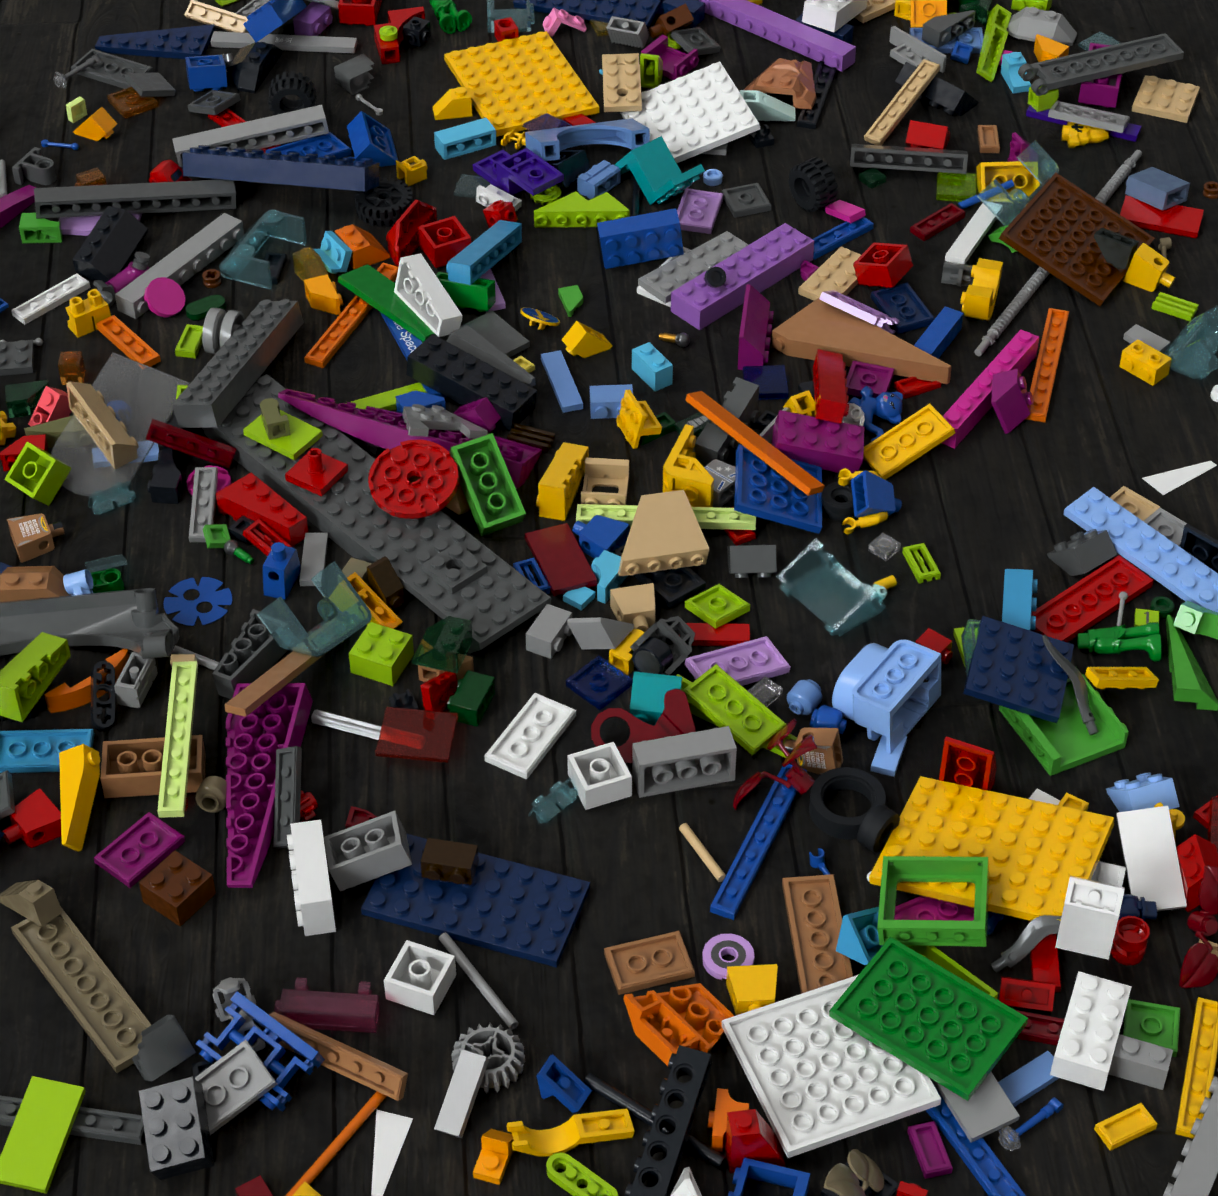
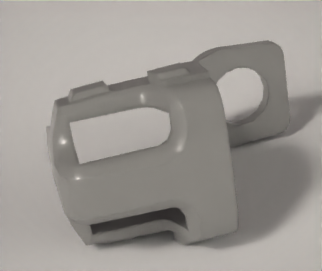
M229 977L221 980L220 984L213 989V999L217 1006L215 1013L221 1022L228 1019L233 1020V1017L225 1011V1008L227 1006L230 1007L233 1003L230 999L240 989L241 983L245 990V997L256 1005L255 997L251 995L250 986L244 978ZM217 992L223 993L225 998L223 1004H221ZM240 1010L239 1014L246 1021L238 1032L245 1036L244 1031L251 1030L254 1025L260 1029L258 1025L254 1024L251 1017ZM258 1037L257 1042L252 1046L254 1051L257 1052L264 1049L266 1046L265 1041Z

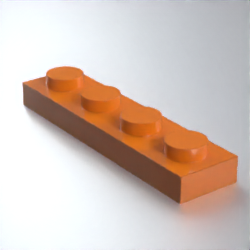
M115 315L96 323L97 330L142 370L161 362L160 355Z

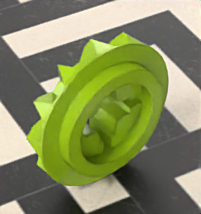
M554 185L534 196L530 194V197L535 203L549 204L561 198V189Z

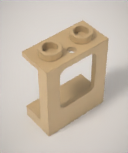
M585 457V476L583 491H581V504L626 505L629 483V460ZM595 486L616 487L619 491L618 493L592 492V489Z

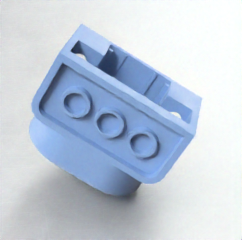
M906 639L894 642L889 648L876 643H870L863 647L841 672L834 687L832 706L842 711L844 717L867 728L868 739L875 741L880 735L886 736V752L891 754L941 696V653Z

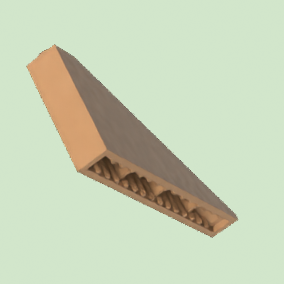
M820 297L772 330V347L787 356L815 360L817 349L842 354L843 362H846L848 367H851L853 361L894 368V375L913 376L920 380L939 381L943 384L950 383L951 365L876 325L820 300Z

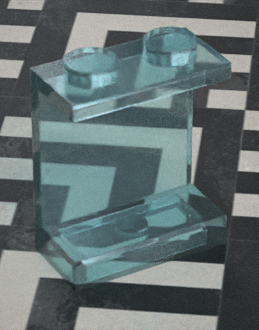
M487 0L488 33H494V20L508 17L513 19L519 32L531 31V24H534V3L526 0V9L494 10V0Z

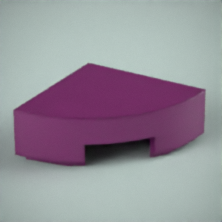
M804 260L800 268L801 278L806 281L819 267Z

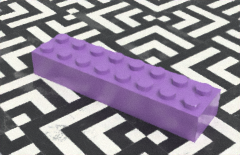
M782 224L713 266L722 268L726 273V281L722 286L717 288L708 286L704 281L705 271L672 291L671 312L698 330L703 329L744 303L746 284L752 285L761 293L801 268V263L804 260L812 261L814 240L790 225Z

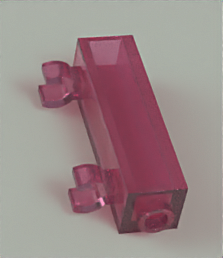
M297 977L295 990L282 989L281 999L276 1000L275 1003L276 1013L311 1029L376 1033L380 1014L378 995H372V990H370L371 982L360 981L358 994L308 991L309 987L306 986L307 978Z

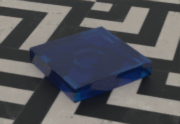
M785 365L743 366V380L759 385V399L788 398L789 392Z
M599 655L566 680V686L599 710L633 684L631 677Z

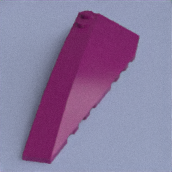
M237 683L233 697L251 683ZM288 683L246 717L231 713L227 715L226 809L228 811V818H226V827L228 829V838H226V847L228 849V857L226 860L228 888H253L274 835L276 749L294 746L301 747L313 703L305 683Z

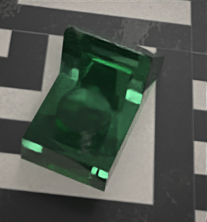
M977 0L960 5V12L974 10L975 20L986 26L992 0Z

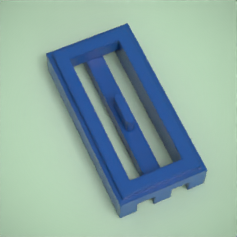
M535 558L513 563L515 570L525 577L520 568L522 567L529 581L546 594L550 593V586ZM528 565H531L541 586H538Z

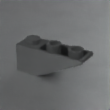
M975 11L936 16L923 24L922 40L937 48L943 46L974 27Z

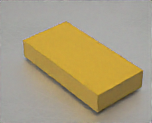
M1139 1103L1095 1124L1094 1130L1111 1151L1155 1130L1158 1123L1144 1105Z

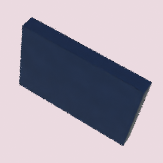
M908 283L871 292V299L879 310L889 317L897 318L900 321L899 324L894 323V325H891L897 334L930 326L935 319Z

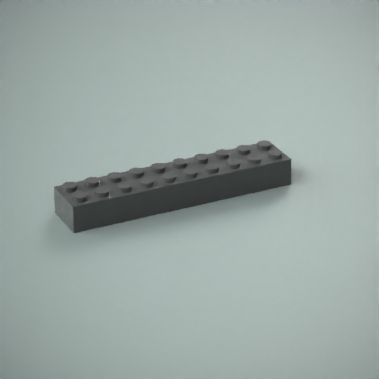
M266 299L259 302L172 404L179 428H218L304 323L298 301H290L288 299L271 301Z

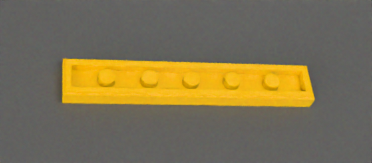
M1198 997L1196 1002L1175 1131L1177 1135L1193 1139L1195 1135L1190 1133L1196 1118L1202 1120L1204 1116L1199 1111L1205 1097H1211V1092L1208 1090L1214 1077L1218 1051V1002Z

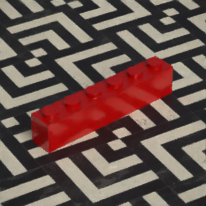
M817 349L813 364L815 418L841 424L843 416L847 417L849 404L847 403L849 396L847 395L848 387H846L847 379L845 378L846 362H843V356L840 353Z

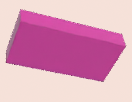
M842 200L825 206L827 214L849 223H853L866 216L865 209Z

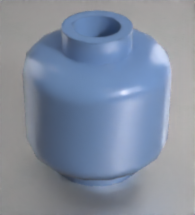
M810 679L799 680L787 694L789 708L797 715H810L822 701L820 686Z

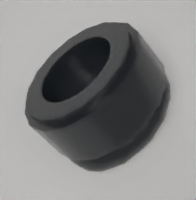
M712 267L706 271L704 281L712 288L720 287L726 281V273L720 267Z

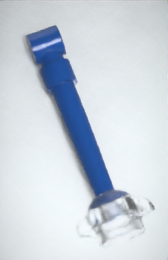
M1054 1097L1047 1105L1040 1109V1112L1016 1130L1010 1126L999 1129L1000 1144L1007 1150L1019 1149L1021 1147L1020 1135L1043 1119L1050 1117L1054 1114V1111L1058 1113L1064 1105Z

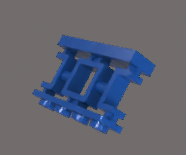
M236 991L230 999L233 1003L230 1007L227 1006L225 1008V1011L233 1017V1020L217 1039L206 1032L204 1034L205 1038L202 1041L198 1040L196 1042V1045L201 1049L199 1055L212 1064L214 1060L218 1061L222 1058V1056L211 1049L212 1045H215L222 1051L230 1040L237 1045L247 1040L252 1046L258 1037L274 1048L263 1064L269 1072L273 1071L279 1076L275 1080L277 1085L272 1088L279 1095L275 1098L267 1092L260 1101L272 1111L277 1107L283 1112L286 1108L284 1106L285 1103L292 1099L283 1090L299 1068L308 1075H311L314 1066L318 1068L325 1059L317 1050ZM240 1010L265 1028L264 1031H261L254 1025L246 1036L238 1032L246 1021L239 1014ZM283 1041L306 1060L302 1062L294 1056L286 1067L278 1061L285 1054L286 1050L279 1042Z

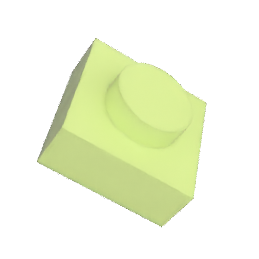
M79 96L66 104L68 121L75 123L87 115L84 98Z

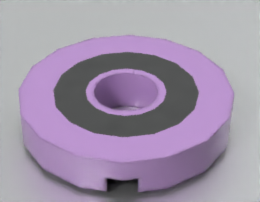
M720 934L712 937L705 944L702 951V961L708 974L719 980H722V978L726 979L728 966L753 965L755 960L754 949L749 941L735 934ZM729 954L734 956L735 959L726 961L722 959V956Z

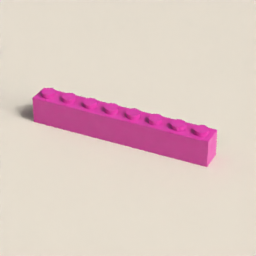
M1020 330L949 408L943 417L954 428L955 434L943 441L942 444L954 449L993 406L991 403L993 374L1017 368L1021 374L1037 356L1038 336Z

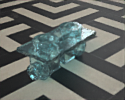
M131 481L117 482L109 489L95 491L89 496L88 507H92L94 514L101 515L115 509L113 501L116 502L118 507L133 502L136 494L133 490L130 491Z
M571 778L567 779L564 783L561 781L555 783L549 789L551 793L546 797L543 794L537 797L531 803L533 808L528 815L531 816L533 813H536L538 822L548 823L560 812L555 805L556 803L563 810L574 802L578 792L575 788L568 786Z

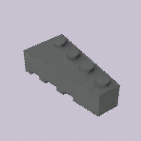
M736 377L733 381L734 389L732 392H726L722 407L748 427H751L760 416L758 411L759 385ZM712 421L711 423L708 422L696 440L694 446L695 458L705 464H709L715 459L722 462L726 461L731 450L735 449L739 442Z

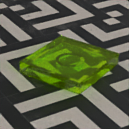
M938 172L936 200L961 202L975 196L977 174Z

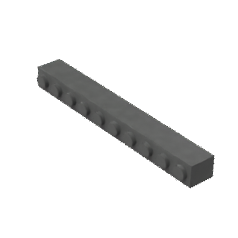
M224 179L34 188L36 219L99 216L104 213L108 206L125 209L130 214L236 209L234 181Z

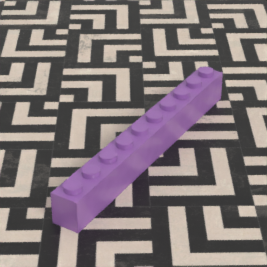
M699 0L705 3V13L818 62L824 61L825 65L834 67L836 70L843 72L855 63L856 46L748 0Z

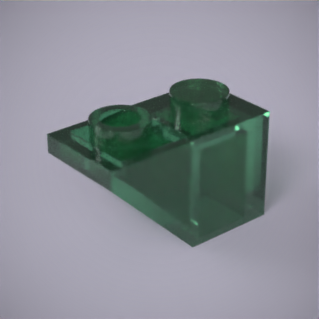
M48 380L5 385L9 418L32 415L45 387H50Z

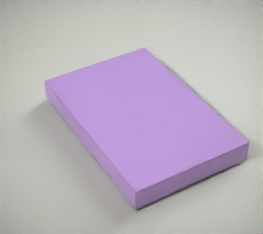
M685 189L677 209L681 230L711 234L723 201V194Z

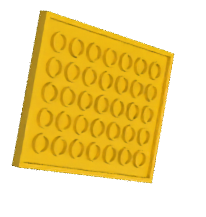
M547 31L527 36L523 35L514 39H505L496 43H487L478 47H469L464 50H455L444 54L445 62L461 87H469L472 104L482 119L487 118L496 129V137L505 135L513 129L519 132L543 126V124L553 120H563V118L579 114L588 116L599 113V105Z
M920 776L900 815L899 825L891 832L869 875L870 884L881 886L883 856L988 857V911L1029 921L1043 915L1062 916L1070 876L1091 880L1113 829L1114 817ZM899 882L897 885V890L974 908L975 884L972 882Z

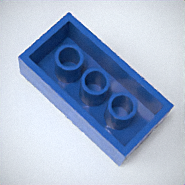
M270 0L246 17L248 21L243 25L254 41L258 42L305 9L307 5L303 0Z
M676 208L597 223L605 269L684 254L680 221Z

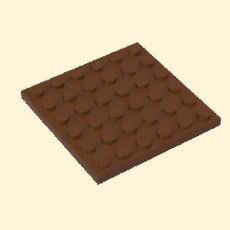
M1055 173L999 237L1001 241L1098 306L1103 304L1125 277L1128 268L1117 269L1112 264L1107 263L1094 239V234L1101 228H1105L1139 241L1137 249L1142 243L1150 246L1155 238L1058 173Z

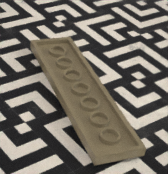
M62 907V913L43 927L29 919H25L12 926L13 935L114 1071L118 1073L134 1064L132 1058L138 1054L139 1049L137 1046L142 1042L143 1038L141 1032L151 1026V1024Z

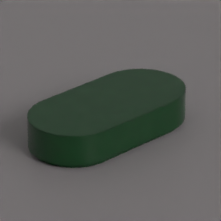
M211 295L189 303L186 306V315L191 320H201L206 317L210 308L225 309V299L220 295Z

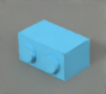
M650 342L632 349V370L655 392L672 385L673 365Z

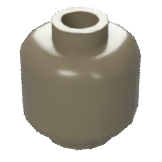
M209 776L201 782L196 792V802L201 809L206 812L217 813L225 808V779L218 776Z

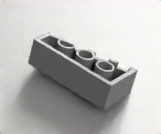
M255 609L251 611L250 620L241 627L242 632L240 636L233 640L229 653L224 654L212 673L218 695L232 699L237 683L254 682L267 672L295 644L290 622Z

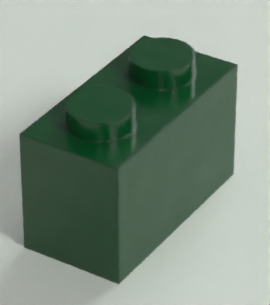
M468 670L464 678L459 679L455 694L451 695L448 700L447 708L450 709V720L477 727L495 695V678Z

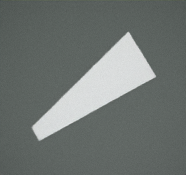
M380 1110L376 1111L371 1196H383L413 1118Z

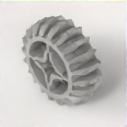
M491 1023L486 1028L479 1024L477 1030L469 1027L467 1035L460 1034L459 1041H456L454 1044V1050L451 1054L453 1070H455L462 1049L489 1058L479 1089L484 1088L486 1094L489 1088H494L497 1093L500 1086L508 1089L510 1081L516 1082L518 1074H522L525 1063L524 1046L520 1043L518 1035H513L511 1028L503 1031L501 1024L497 1028H493Z

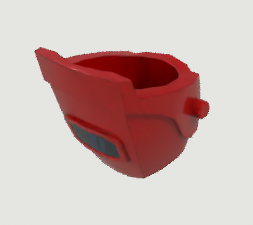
M164 160L152 169L149 183L192 181L188 176H183V169L172 160Z

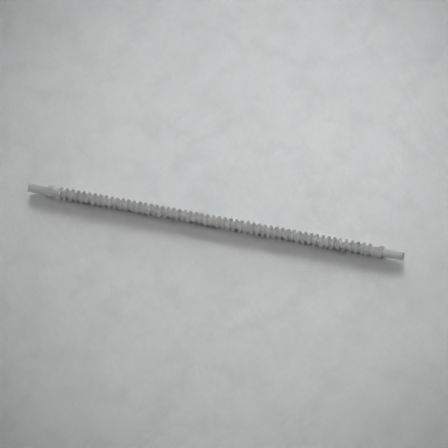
M1136 150L1130 158L1124 161V164L1114 173L1095 199L1104 205L1130 174L1131 169L1136 166L1137 160L1142 155L1140 150ZM1041 267L1036 270L1003 313H1001V316L993 323L987 331V335L982 337V342L974 351L975 355L981 356L989 346L994 344L995 339L999 338L1004 329L1007 328L1012 319H1014L1040 284L1050 274L1048 271Z

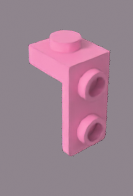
M553 8L543 21L544 30L551 37H553L561 23L583 32L587 30L584 20L580 16H572L563 9Z

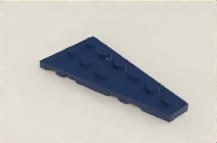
M215 24L100 36L95 45V50L111 54L176 59L204 56L215 31Z

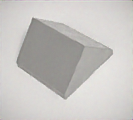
M602 617L567 618V624L581 649H616L634 629V624Z

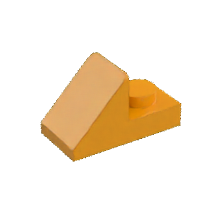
M490 1129L482 1135V1150L473 1170V1178L500 1185L513 1152L512 1142L514 1140L512 1134Z

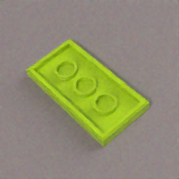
M717 664L683 689L687 699L720 728L729 726L733 739L751 755L771 741L774 735L786 726L784 721Z
M32 1076L0 1156V1184L47 1194L86 1092L84 1087Z

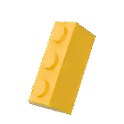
M1039 161L981 162L976 166L979 193L1011 179L1014 182V187L986 200L993 202L1031 201L1040 191Z

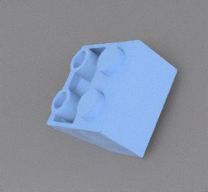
M1142 773L1136 776V780L1130 782L1129 779L1114 782L1115 786L1106 788L1107 794L1119 812L1154 808V805L1159 802L1163 806H1168L1169 810L1180 807L1173 778L1163 777L1162 774L1151 775V773Z

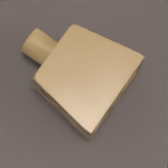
M654 584L610 589V607L617 620L634 624V629L646 632L655 623Z

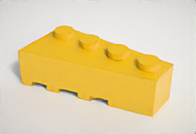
M563 442L559 450L556 451L555 457L538 483L539 494L536 499V507H539V517L561 521L566 520L585 473V457L589 458L588 446Z

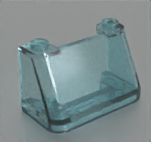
M815 538L776 576L781 583L779 588L787 596L792 594L826 624L824 628L832 636L836 634L842 636L880 614L886 608V605L872 586L861 583L838 563L832 554L825 552L823 549L824 545Z

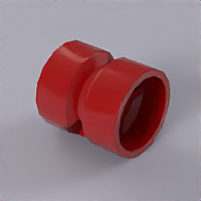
M1126 916L1118 920L1111 948V955L1117 962L1124 965H1135L1143 960L1150 935L1148 924L1136 916Z

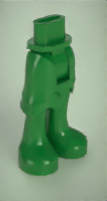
M429 0L437 20H439V26L444 32L453 34L456 27L462 32L472 23V16L469 11L460 10L458 12L453 0Z
M1149 622L1145 625L1126 628L1125 624L1109 628L1090 629L1088 633H1077L1078 649H1088L1089 652H1092L1094 649V652L1098 654H1120L1123 651L1145 650L1152 661L1161 660V636L1159 634L1158 622Z

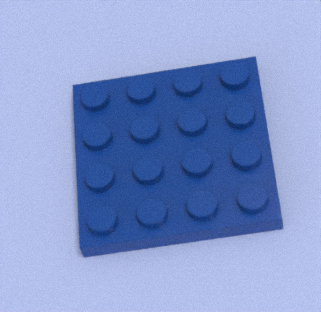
M739 444L736 449L734 511L819 534L822 529V492L807 496L751 451ZM791 459L822 483V467Z

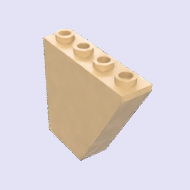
M684 490L641 495L621 556L618 571L619 577L706 564L709 546Z

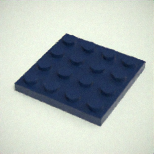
M982 616L963 694L1057 724L1060 718L1068 675L1047 650L1042 634ZM1048 637L1053 646L1071 662L1074 644Z

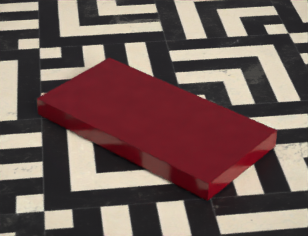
M568 523L525 533V540L547 580L553 596L562 595L567 591L582 587L597 586V578Z

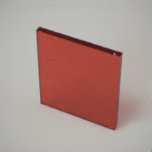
M386 707L375 750L376 756L448 763L458 713Z

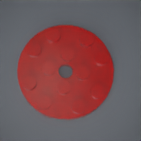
M427 440L403 441L397 447L390 450L387 448L375 459L368 476L371 496L383 511L392 516L404 519L430 516L443 509L457 492L459 486L457 464L451 457L450 452L437 443ZM413 476H417L420 478L417 481L412 482V484L410 483V481H408V479Z

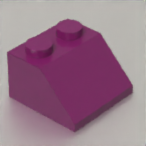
M1018 368L993 374L991 403L1005 434L1010 433L1030 415L1031 405L1034 403L1032 393L1027 392L1026 379L1020 375Z

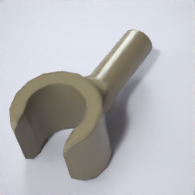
M1170 237L1160 238V244L1158 245V250H1161L1162 256L1167 259L1166 251L1172 247Z

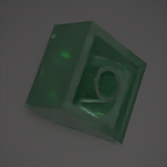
M448 616L427 628L412 659V664L458 673L472 643V621Z

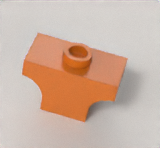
M717 1088L715 1111L709 1110L708 1127L713 1128L711 1148L718 1152H722L726 1145L727 1112L749 1110V1103L733 1100L728 1093V1089Z

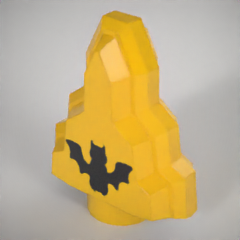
M1068 122L1067 125L1062 127V141H1067L1069 148L1085 146L1088 143H1099L1109 138V132L1105 129Z

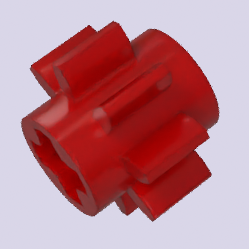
M301 790L300 820L303 822L316 816L313 810L318 807V804L310 792L304 793Z

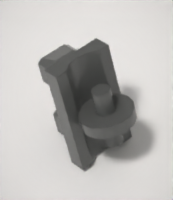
M944 262L941 283L953 284L959 287L972 285L974 277H971L972 265Z

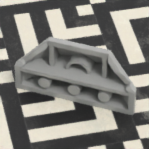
M1025 7L1012 15L1006 30L1009 32V35L1018 39L1035 42V37L1039 34L1068 46H1072L1077 37V32L1062 14L1054 11L1040 10L1036 7Z

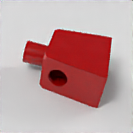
M39 788L15 806V813L9 815L12 826L2 831L4 833L3 837L8 844L21 838L28 847L33 848L62 836L61 812Z

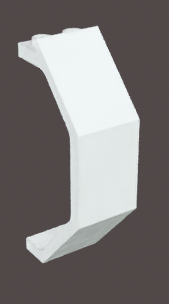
M1099 861L1091 880L1070 876L1055 948L1109 960L1125 890L1122 884L1126 867Z

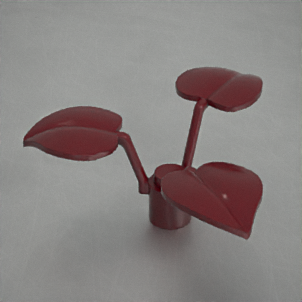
M795 718L778 731L767 746V749L771 750L778 744L787 757L782 766L786 767L789 763L792 764L793 767L785 774L788 778L787 781L766 771L761 773L758 771L747 779L736 792L733 800V808L737 810L739 801L765 777L777 781L787 788L792 785L801 795L814 784L815 780L801 766L799 767L795 761L801 755L817 749L814 737L812 735L807 736L793 749L791 754L783 745L784 738L792 732L797 721Z
M1204 866V876L1198 897L1199 904L1203 910L1194 911L1188 917L1189 929L1195 931V936L1200 938L1203 943L1194 944L1184 958L1179 986L1182 988L1206 986L1215 979L1218 973V957L1211 953L1213 947L1205 938V936H1210L1218 930V922L1212 916L1218 914L1217 867Z

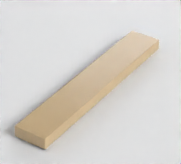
M923 59L864 135V140L882 146L939 72L940 65Z

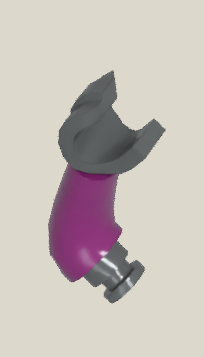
M136 252V258H134L133 262H130L124 270L106 283L102 280H94L93 285L98 288L97 290L109 307L114 304L117 292L149 269L147 261H149L150 256L147 253Z

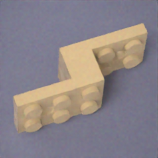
M639 53L603 54L604 112L642 111Z

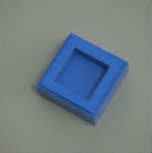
M956 41L950 59L968 64L974 47Z

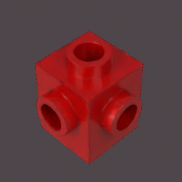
M498 200L483 210L489 228L499 220L518 221L512 202Z

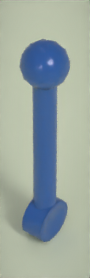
M48 140L41 141L42 147L57 146L72 148L73 150L79 149L77 143L65 144L49 142Z

